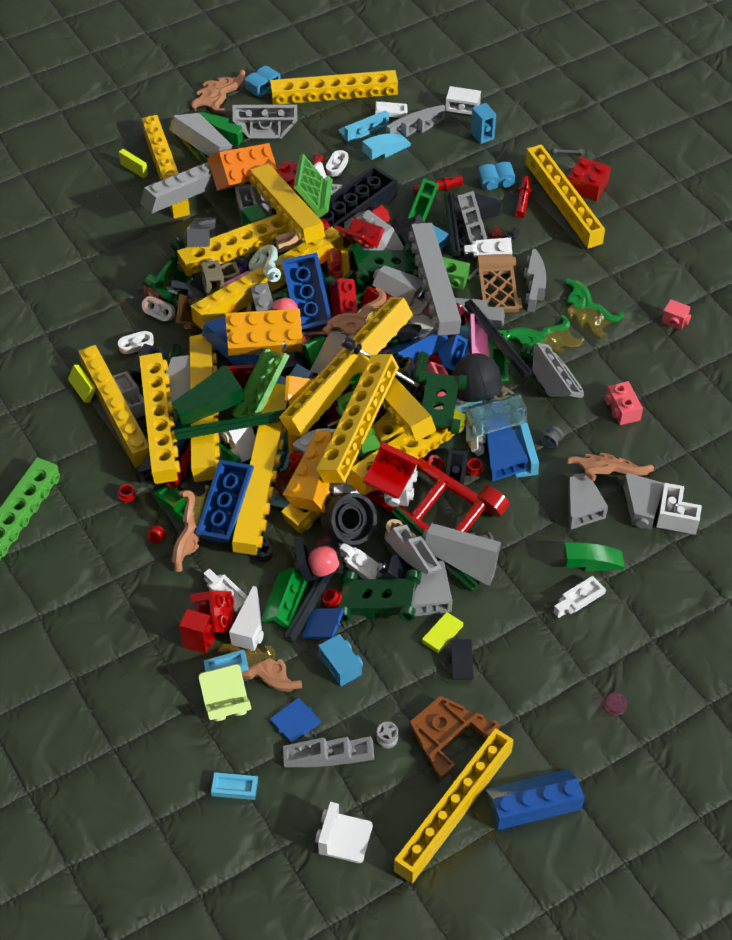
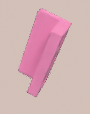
M470 314V354L481 353L489 357L488 335L474 320V314Z

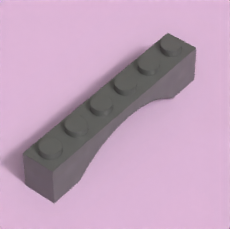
M216 217L195 218L184 232V242H187V247L210 246V237L217 235Z

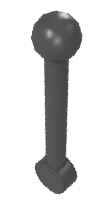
M552 148L551 153H572L583 156L585 150H560Z

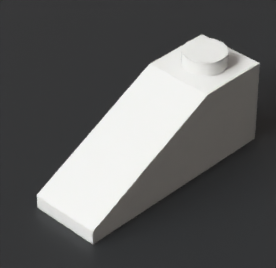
M255 586L252 587L229 631L232 645L255 651L258 643L262 642L264 635L261 626L258 591Z

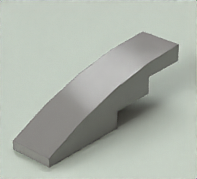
M435 106L404 116L387 125L386 134L396 133L408 137L417 130L423 133L445 119V106Z
M474 191L458 195L471 245L472 241L486 240L487 236Z
M371 736L355 740H349L348 737L326 741L323 737L283 746L284 766L320 767L374 760L373 739Z

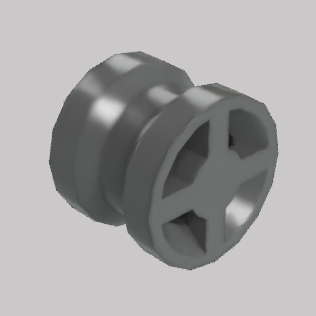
M550 425L546 429V433L542 434L540 440L545 447L555 449L564 438V433L559 427Z

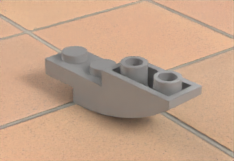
M532 249L531 256L528 255L526 266H529V268L525 267L524 278H527L526 285L528 286V291H530V294H526L525 304H528L527 311L535 312L537 300L544 301L546 289V270L543 260L538 251Z

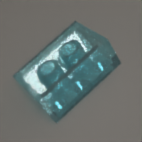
M517 393L461 407L462 413L466 415L465 420L473 437L527 423V407L521 394Z

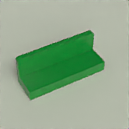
M295 567L278 574L261 622L267 623L274 620L284 629L289 628L307 584L301 572L298 573Z

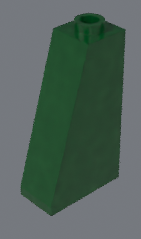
M223 366L172 402L173 411H171L173 419L175 422L179 421L183 428L244 402L242 387L229 368Z

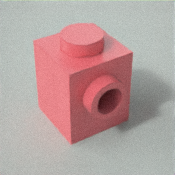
M671 299L663 312L661 323L682 330L684 324L688 325L691 319L689 314L690 306Z

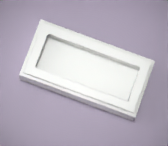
M375 102V114L386 110L389 113V117L402 118L407 116V104Z

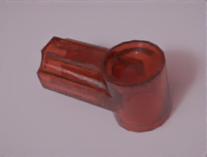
M331 248L326 252L328 277L332 276L337 280L344 277L342 252L337 248Z

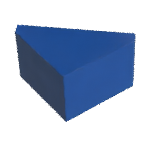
M454 334L438 350V355L444 368L453 372L456 364L466 354L469 344L467 339Z

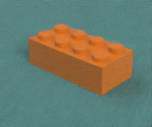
M269 143L218 152L207 158L217 191L251 184L250 170L269 163L275 171L277 170Z

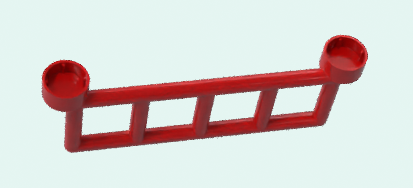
M339 414L337 417L330 416L325 423L329 424L341 417ZM336 424V425L330 427L329 429H335V427H336L338 424ZM419 458L416 469L435 480L436 483L412 513H409L400 506L397 507L401 508L424 531L425 529L428 530L430 526L421 521V519L447 488L472 504V507L454 528L455 530L467 532L484 510L492 516L500 518L510 503L502 493L491 486L486 485L477 494L422 458ZM379 490L371 491L364 495L389 514L396 508L385 503L384 494Z

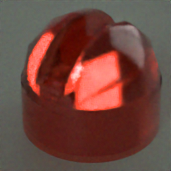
M495 226L488 235L491 239H499L500 237L503 238L504 233L499 226Z

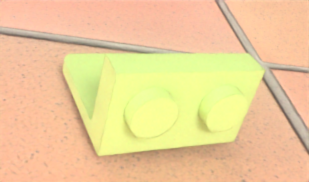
M238 664L199 674V682L209 720L221 721L228 715L240 716L251 710L241 668Z

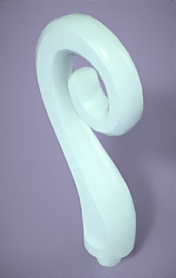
M268 244L260 248L251 258L249 270L252 272L265 264L263 269L265 277L271 282L278 281L281 277V272L276 268L278 258L276 247Z

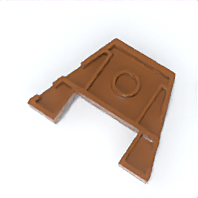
M439 696L410 721L412 731L440 780L444 779L455 769V763L441 751L469 726L486 740L495 728L500 729L499 722L495 720L492 722L483 718L484 715L477 712L472 713L466 710L464 706L442 696Z

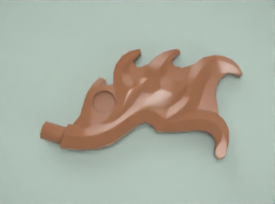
M240 70L237 77L218 78V81L209 80L204 82L202 87L206 88L196 92L197 95H202L192 101V108L196 110L199 106H206L215 113L225 114V109L219 108V106L226 99V93L234 91L243 85L246 72Z
M599 453V456L585 454V458L573 456L567 460V464L575 463L580 465L585 470L584 474L591 481H595V474H611L613 471L633 475H648V473L654 471V467L651 464L637 466L626 459H617L607 453Z

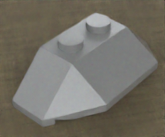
M232 105L233 122L236 125L242 126V132L249 139H282L297 122V105Z
M366 210L353 216L385 229L377 248L370 247L368 249L361 246L362 250H403L404 246L393 227L371 211ZM353 217L344 222L345 229H349Z
M535 343L533 372L537 377V381L544 387L546 394L557 398H582L584 396L582 387L561 358L552 351L549 345Z

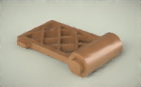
M512 253L477 255V269L482 300H486L487 303L493 301L497 304L495 307L504 309V313L519 312V308H522V300L517 296L513 267H516V257H513ZM510 273V277L507 280L501 277L502 274ZM490 274L493 278L488 281L483 275ZM496 279L503 283L500 287L493 284ZM505 286L512 289L509 294L502 290ZM491 287L495 292L490 295L485 290ZM498 293L505 297L502 301L495 298ZM510 300L514 303V306H507L504 303Z

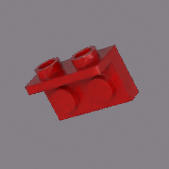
M337 279L331 283L329 288L332 318L344 313H358L354 279Z

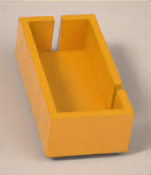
M300 309L225 313L228 356L261 354L264 348L282 353V343H286L285 352L302 351L303 338Z

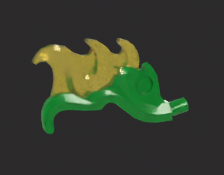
M567 278L565 285L573 289L567 301V304L571 305L568 309L569 318L572 319V315L575 314L578 324L582 328L584 326L583 323H587L593 334L599 337H606L607 333L603 332V328L609 323L619 322L624 317V312L621 311L618 315L610 314L600 304L592 302L590 292L584 284L578 280L574 281Z
M565 315L561 316L562 324L544 327L542 331L523 327L507 330V340L515 339L522 346L524 343H528L532 347H534L535 343L547 344L552 348L553 352L557 353L564 352V349L560 348L562 346L579 347L582 345L584 337L576 339L571 335L569 331L570 322Z

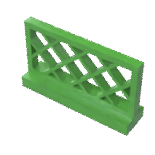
M301 154L298 160L294 188L312 208L311 210L320 218L329 211L333 180L329 175L323 178L307 157Z
M267 348L263 349L243 389L244 402L235 405L231 415L239 418L261 414L289 358L288 354L274 352Z

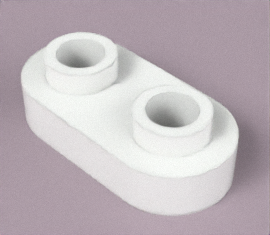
M338 150L332 154L326 164V173L329 176L337 177L342 174L348 163V153Z
M146 297L142 302L143 311L161 321H171L175 316L174 307L161 299Z
M148 331L124 336L118 341L119 351L123 354L138 352L143 344L152 346L154 344L153 334Z

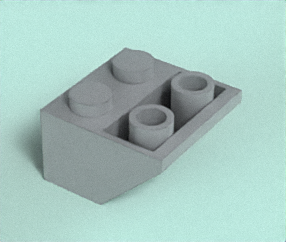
M244 185L235 187L236 204L241 225H243L242 209L255 204L259 205L267 218L274 215L269 202L264 200L263 195L258 193L255 186Z

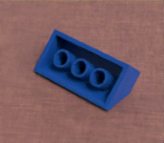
M317 252L282 260L290 299L294 300L298 309H300L302 330L324 328L327 325V321L332 318Z
M219 460L195 534L206 541L220 544L231 540L254 469L253 465Z
M568 769L485 789L497 830L582 810L585 799L577 777Z

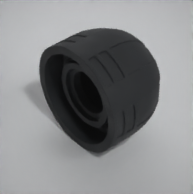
M472 353L466 355L454 367L452 376L467 375L466 390L458 389L457 398L461 401H484L496 396L503 388L498 365L493 359L484 354Z
M343 493L333 496L326 502L325 513H322L321 524L326 534L333 541H337L340 544L358 545L371 537L376 528L377 514L370 499L359 493Z

